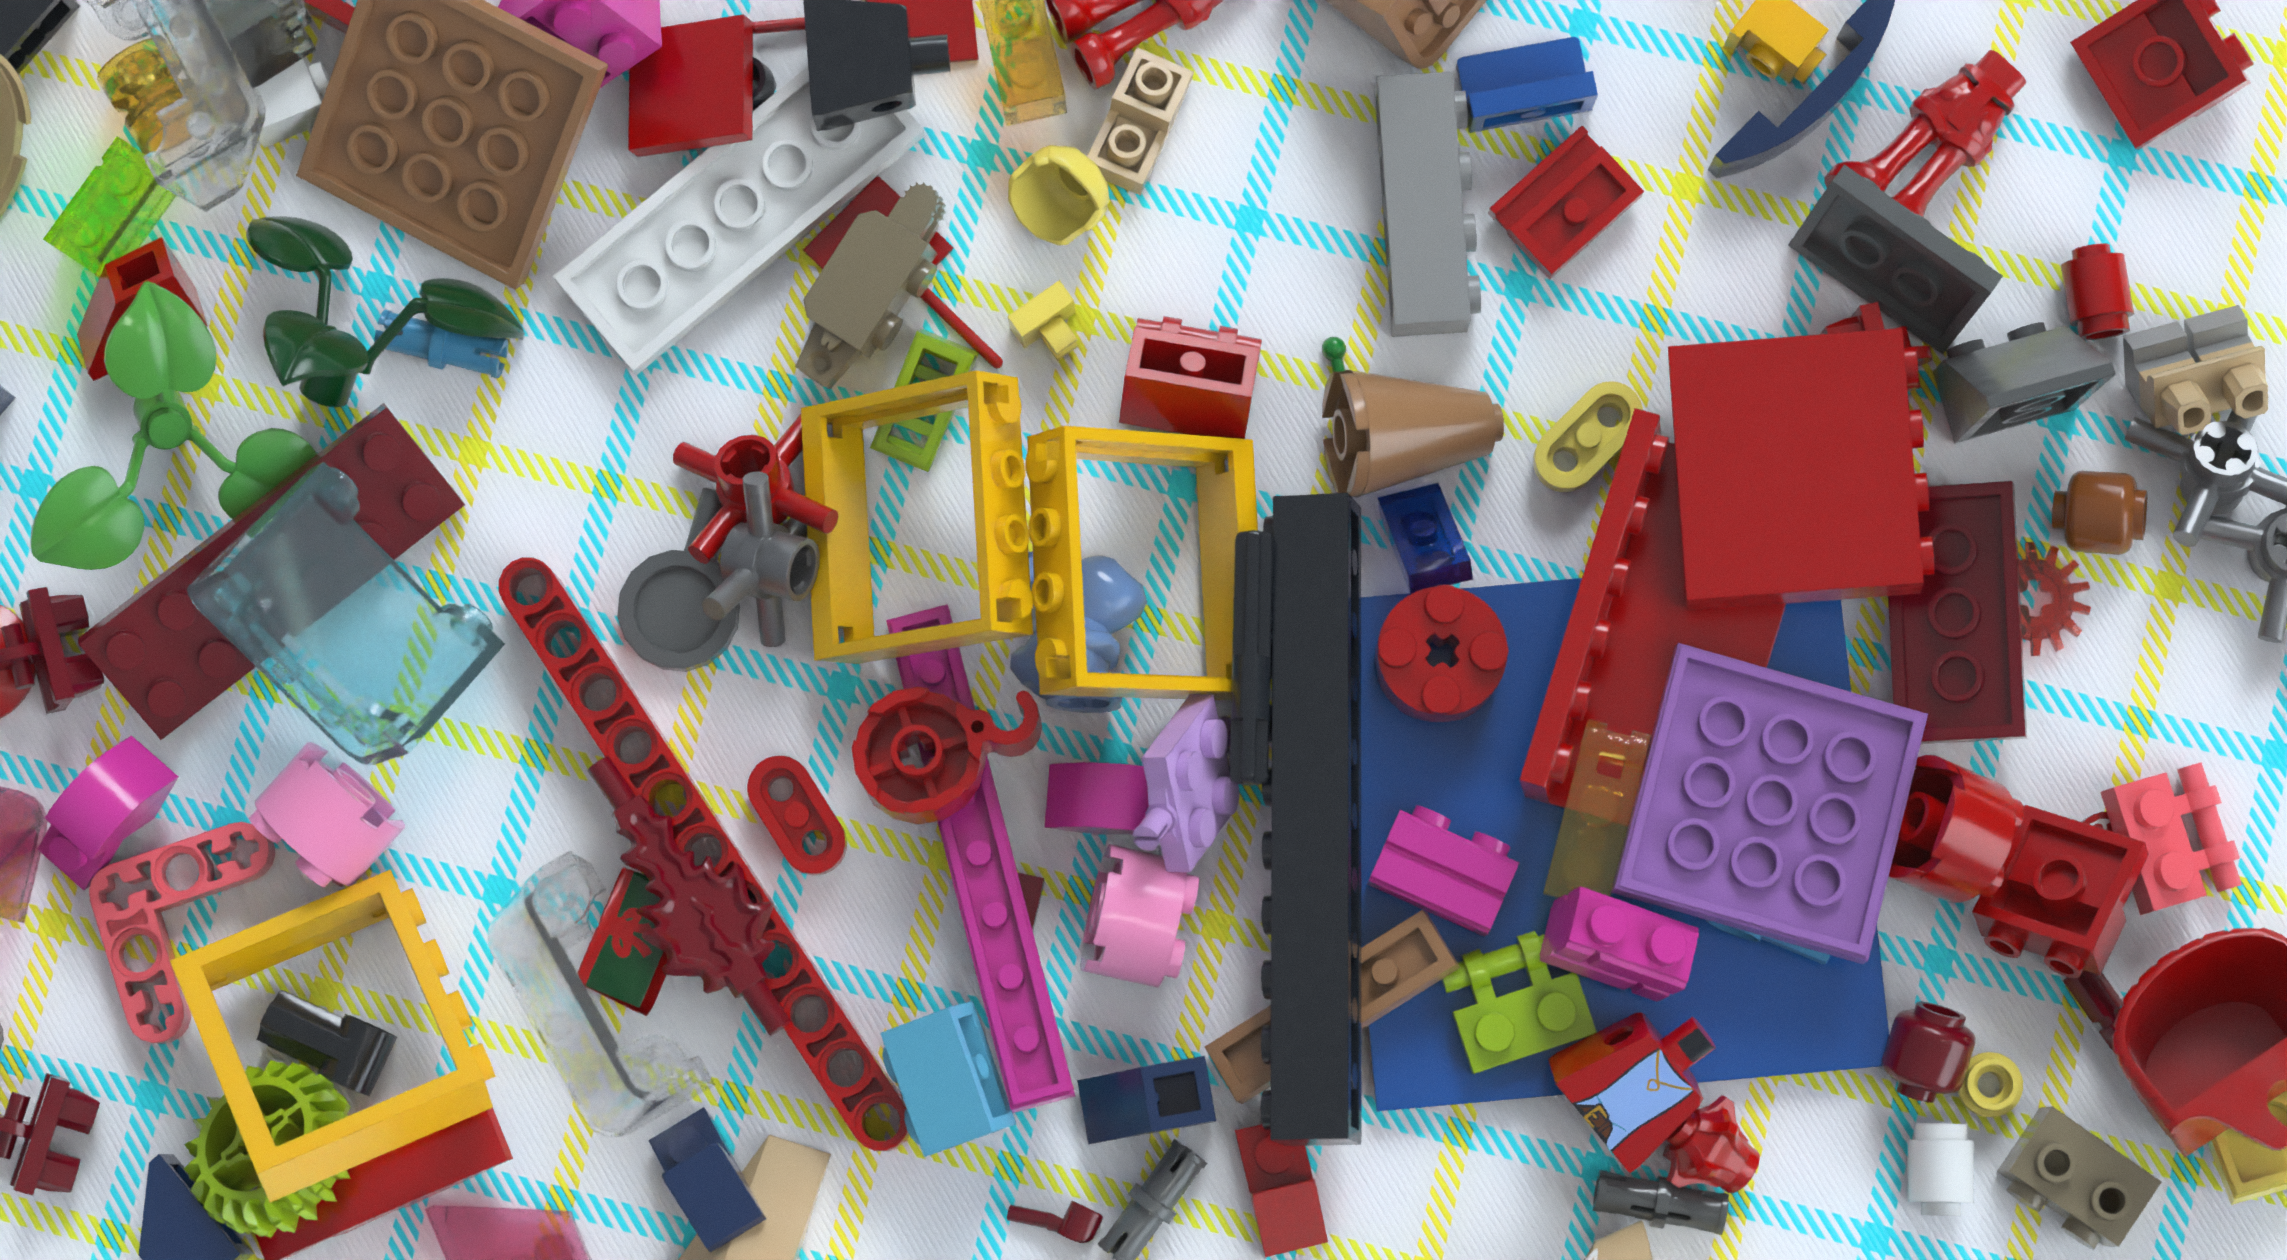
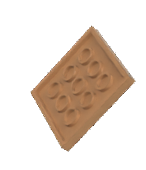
M358 0L296 176L516 290L526 282L609 64L485 0Z

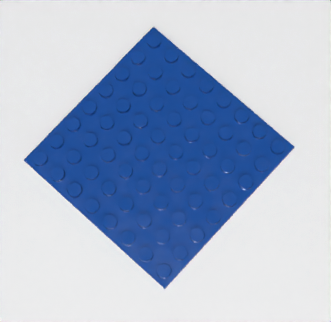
M1582 578L1461 588L1478 596L1496 613L1504 628L1509 652L1504 674L1489 700L1470 716L1449 722H1430L1411 718L1389 701L1378 682L1375 667V650L1383 623L1392 609L1412 593L1361 597V948L1422 910L1367 885L1398 812L1402 810L1412 815L1415 806L1418 805L1450 819L1451 823L1447 831L1471 841L1474 833L1480 832L1506 843L1511 847L1507 857L1519 862L1494 923L1485 937L1427 912L1457 962L1462 961L1461 954L1480 949L1482 954L1515 944L1517 943L1516 936L1531 931H1536L1538 936L1545 934L1554 900L1563 895H1568L1570 891L1581 886L1697 927L1699 933L1685 989L1673 995L1670 994L1669 997L1658 1002L1633 994L1630 987L1622 990L1577 974L1597 1032L1634 1013L1642 1012L1659 1033L1665 1037L1693 1016L1702 1025L1716 1046V1049L1689 1068L1697 1083L1882 1067V1058L1889 1038L1877 926L1866 963L1860 964L1830 955L1827 963L1823 965L1762 939L1760 942H1753L1734 936L1712 926L1703 918L1612 893L1611 890L1628 828L1524 797L1520 783L1521 773ZM1841 600L1787 603L1767 668L1851 692ZM1433 642L1428 644L1431 649L1426 660L1428 664L1435 667L1443 662L1450 668L1454 666L1450 660L1454 652L1452 646L1447 643L1441 647L1436 646ZM1547 964L1551 979L1573 973ZM1525 968L1491 979L1496 998L1531 986ZM1440 980L1368 1025L1376 1112L1564 1095L1555 1083L1548 1059L1557 1052L1587 1037L1472 1074L1452 1016V1012L1476 1004L1471 988L1468 986L1446 993Z

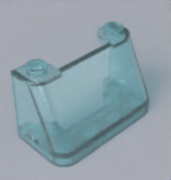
M322 462L312 467L214 559L189 585L187 592L197 609L343 752L362 764L375 765L409 754L501 650L505 643L492 631L493 624L491 620L477 607L471 604H464L463 606L447 604L440 607L353 520L361 510L360 503L356 497L358 495L357 486L345 473L336 468H330L325 462Z

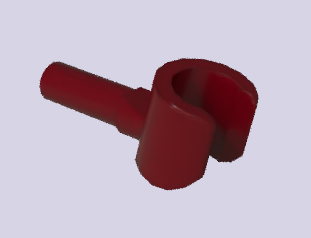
M1072 1200L1063 1218L1049 1212L1010 1205L1007 1220L1046 1228L1048 1231L1056 1232L1070 1240L1083 1244L1088 1243L1094 1238L1103 1220V1216Z

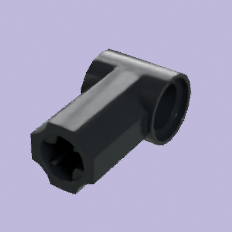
M280 990L269 1004L260 1022V1030L256 1040L289 1057L319 1068L318 1074L370 1097L397 1040V1036L351 1015L345 1014L344 1017H341L287 991Z

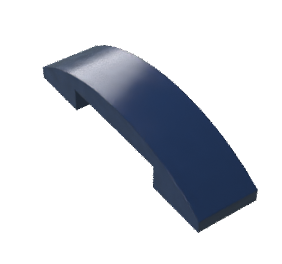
M1866 0L1844 23L1836 38L1851 53L1778 127L1758 111L1715 154L1708 171L1716 178L1757 167L1792 148L1818 128L1845 100L1866 69L1887 29L1895 0Z

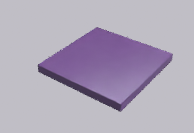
M1678 643L1673 651L1611 892L1856 963H1866L1877 926L1928 714Z

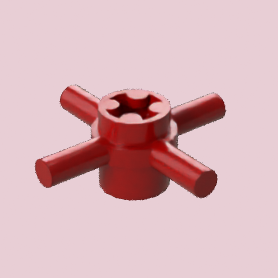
M801 414L774 446L764 437L743 435L729 440L719 449L716 456L687 442H682L676 447L673 454V463L716 483V493L722 506L688 547L689 553L697 561L708 564L723 546L732 528L741 522L747 523L743 477L751 472H763L768 475L773 523L780 525L787 517H790L825 534L834 530L839 517L836 510L794 491V482L788 467L803 450Z

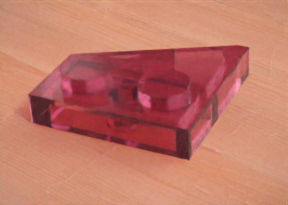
M433 1205L425 1209L446 1260H592L571 1211Z

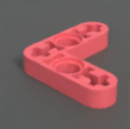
M246 822L231 823L109 864L99 870L93 877L89 888L90 903L127 1023L133 1034L141 1040L156 1044L172 1043L182 1037L188 1029L191 1020V1011L170 960L175 959V955L161 912L249 883L264 876L273 865L275 846L274 842L262 835L252 824ZM240 835L248 842L259 844V851L250 855V867L245 869L243 864L237 861H227L216 865L222 874V878L214 881V864L204 850L205 846L212 844V854L220 856L237 848L236 838ZM178 855H191L199 865L198 880L187 890L177 891L169 885L166 879L167 866ZM151 864V881L161 895L160 899L153 901V891L145 889L128 896L127 902L129 907L124 910L120 904L107 901L106 894L115 890V878L120 876L123 882L129 884H137L149 880L143 867ZM146 935L156 945L157 957L149 969L143 972H134L127 967L124 961V949L127 943L134 937ZM165 974L167 984L154 985L157 999L161 1004L173 1005L174 1015L165 1019L167 1029L161 1032L158 1025L146 1024L144 1021V1015L153 1011L149 991L140 990L134 993L133 984L153 982Z

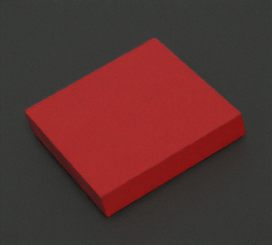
M742 14L661 27L662 47L629 69L628 150L637 157L752 141L753 22Z

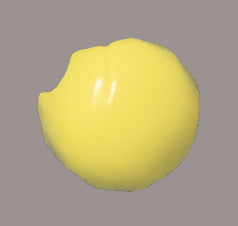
M1048 145L1029 156L1011 174L1008 181V202L1018 221L1034 236L1055 245H1067L1079 235L1091 230L1107 212V204L1109 203L1108 183L1097 164L1077 148Z

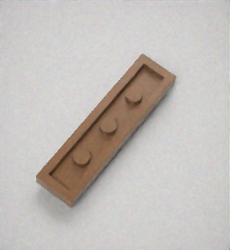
M1423 909L1361 948V1030L1460 968L1430 916ZM1271 1005L1205 1046L1234 1099L1240 1104H1244L1271 1087V1064H1264L1261 1054V1032L1264 1025H1271Z

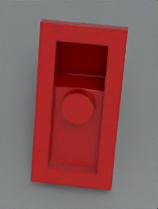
M1262 1124L1235 1130L1265 1257L1327 1243L1328 1239L1315 1178L1313 1179L1306 1147L1284 1146L1270 1140V1130H1264Z

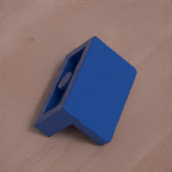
M1577 37L1460 57L1456 64L1460 89L1466 92L1469 133L1592 111L1598 96L1593 71L1586 72L1580 41Z

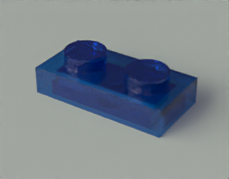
M1439 482L1377 497L1381 521L1410 594L1429 587L1445 584L1453 585L1473 580L1471 560Z

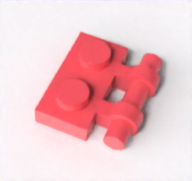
M2202 762L2177 769L2185 793L2179 796H2174L2167 772L2100 792L2113 832L2146 843L2149 855L2132 889L2140 915L2207 896L2199 873L2200 870L2210 869L2217 892L2242 885L2234 860L2240 859L2235 841H2227L2216 805L2222 802L2216 785L2209 786ZM2189 813L2192 814L2203 847L2202 850L2195 852L2192 851L2181 818L2182 815Z

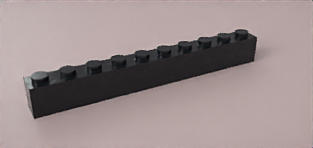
M1349 493L1273 496V516H1266L1263 523V532L1270 533L1274 540L1270 680H1272V704H1270L1269 743H1272V767L1268 768V779L1262 784L1264 803L1266 806H1272V831H1265L1262 837L1263 865L1265 870H1271V895L1263 897L1261 907L1263 931L1266 935L1271 934V960H1264L1261 969L1262 993L1265 999H1271V1025H1264L1261 1032L1262 1059L1264 1064H1271V1090H1264L1261 1096V1122L1264 1130H1270V1140L1284 1146L1362 1145L1361 507Z

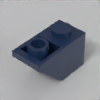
M1205 1056L1138 1067L1077 1080L1088 1145L1216 1122Z

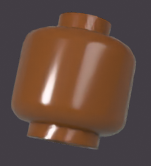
M2078 471L2070 478L2067 491H2055L2052 528L2064 529L2065 542L2072 551L2116 555L2125 554L2133 546L2134 540H2144L2147 520V490H2137L2135 478L2127 473Z

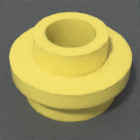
M1994 1052L1980 1053L1971 1057L1964 1083L1957 1092L1964 1106L1974 1114L1982 1117H1998L2011 1111L2019 1102L2023 1091L2022 1075L2016 1064L2008 1057ZM1986 1072L1995 1075L1999 1081V1090L1991 1098L1982 1095L1978 1089V1080Z

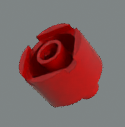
M1445 584L1414 592L1405 597L1392 609L1383 623L1377 640L1375 667L1382 691L1389 701L1401 712L1419 720L1449 722L1470 716L1489 700L1504 674L1509 651L1504 628L1491 607L1478 596ZM1433 642L1436 646L1441 647L1447 643L1452 646L1454 652L1450 660L1454 666L1450 668L1443 662L1435 667L1428 664L1426 660L1431 651L1428 644Z
M1935 755L1917 757L1916 769L1914 770L1888 877L1951 903H1962L1977 895L1984 898L1991 897L1998 891L2003 882V864L2010 851L2014 833L2023 822L2024 806L2022 802L2012 798L2005 786L1992 779Z

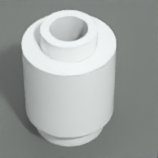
M1914 1123V1139H1908V1202H1921V1215L1961 1216V1203H1974V1141L1967 1140V1124Z

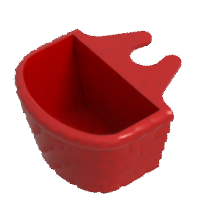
M2265 927L2234 928L2231 931L2222 930L2205 934L2202 939H2195L2182 945L2179 950L2170 951L2158 959L2156 965L2151 966L2139 977L2137 984L2131 986L2123 998V1006L2118 1010L2114 1022L2115 1032L2112 1035L2113 1053L2116 1055L2126 1079L2129 1080L2132 1089L2166 1135L2170 1137L2184 1157L2193 1153L2229 1128L2272 1150L2280 1151L2287 1147V1127L2271 1114L2267 1103L2287 1091V938Z

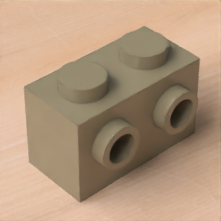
M2053 1106L2038 1109L1997 1170L1998 1173L2011 1181L2006 1189L2009 1194L2037 1212H2040L2043 1206L2046 1205L2066 1219L2060 1228L2076 1241L2092 1250L2096 1248L2098 1243L2104 1246L2119 1247L2162 1183V1181Z

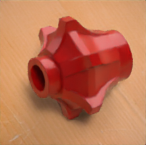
M1723 1095L1709 1106L1698 1107L1665 1140L1668 1142V1145L1665 1146L1662 1155L1671 1161L1666 1180L1672 1185L1680 1188L1690 1184H1706L1716 1188L1720 1187L1727 1193H1735L1741 1190L1755 1174L1760 1160L1759 1152L1748 1144V1139L1739 1128L1734 1102Z

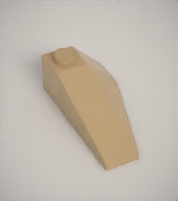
M768 1135L742 1171L766 1220L711 1253L706 1249L698 1234H696L678 1260H798L831 1154Z

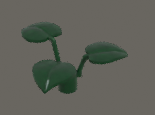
M273 216L252 219L246 232L247 240L252 249L261 258L290 271H314L319 280L316 317L301 311L279 310L267 316L263 327L266 352L281 385L286 386L301 380L299 385L301 393L317 404L327 407L345 406L350 398L358 373L369 375L375 360L409 320L418 313H424L425 318L432 325L456 334L477 337L516 338L521 340L524 338L525 333L521 324L494 295L466 281L437 278L426 280L421 284L419 294L422 298L412 299L367 351L365 346L356 337L337 330L332 325H328L332 274L329 269L346 270L350 268L353 257L346 242L327 227L296 217Z

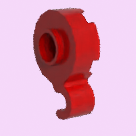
M918 686L895 690L873 703L867 711L868 716L859 726L856 741L853 740L851 748L855 774L873 805L891 818L918 825L945 820L964 808L980 787L986 756L989 753L995 752L999 755L1015 757L1027 753L1037 744L1041 736L1042 723L1038 706L1031 694L1027 691L1017 693L1016 700L1020 713L1024 716L1023 722L1016 729L1005 731L999 729L994 724L992 717L986 711L968 709L946 695L930 692L928 688ZM921 743L925 751L936 749L935 756L929 758L930 763L923 768L917 769L913 764L905 766L902 763V759L911 757L908 748L914 744Z

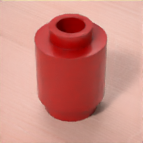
M2106 243L2086 245L2073 249L2071 251L2073 259L2061 264L2070 325L2077 326L2078 335L2084 340L2106 339L2128 333L2130 331L2128 318L2134 315L2125 255L2123 253H2111L2110 244Z

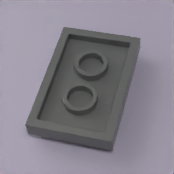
M1845 164L1788 244L1789 247L1867 302H1878L1881 312L1901 326H1907L1908 331L1942 355L2003 277V275L1985 264L1978 255L1958 245L1934 228L1927 219L1911 212L1880 190L1873 181L1860 176Z

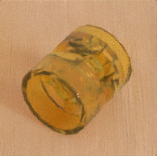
M165 37L145 39L127 47L105 63L97 75V82L114 109L118 112L128 113L125 117L124 125L145 156H157L184 145L201 133L212 121L214 115L197 85L193 81L181 80L186 68Z

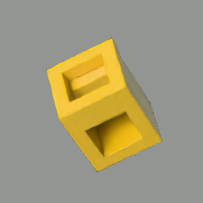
M1755 0L1731 29L1723 49L1733 55L1741 46L1748 52L1746 58L1750 64L1763 75L1772 79L1780 76L1789 84L1796 78L1804 84L1827 55L1819 47L1829 29L1792 0Z

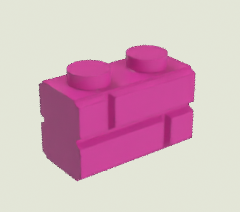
M1416 805L1412 815L1400 810L1367 885L1483 937L1488 935L1519 865V862L1507 857L1511 847L1496 838L1480 832H1475L1471 841L1447 830L1451 820L1425 807Z
M1579 886L1570 891L1568 895H1563L1554 900L1540 951V961L1622 990L1630 987L1633 994L1658 1002L1669 997L1670 994L1673 995L1685 989L1699 933L1697 927Z

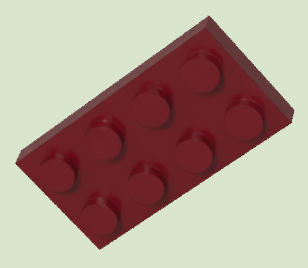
M2013 481L1928 486L1929 511L1918 512L1920 537H1932L1934 575L1923 576L1924 584L1921 594L1888 596L1893 704L1928 714L1921 744L2028 739Z

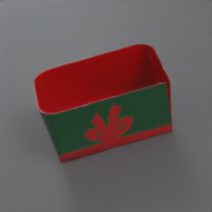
M623 867L574 981L637 1013L647 1016L653 1008L666 978L662 967L667 962V956L663 950L642 939L643 932L655 928V925L647 918L639 915L636 910L646 905H654L659 902L660 898L645 889L649 882L645 874Z

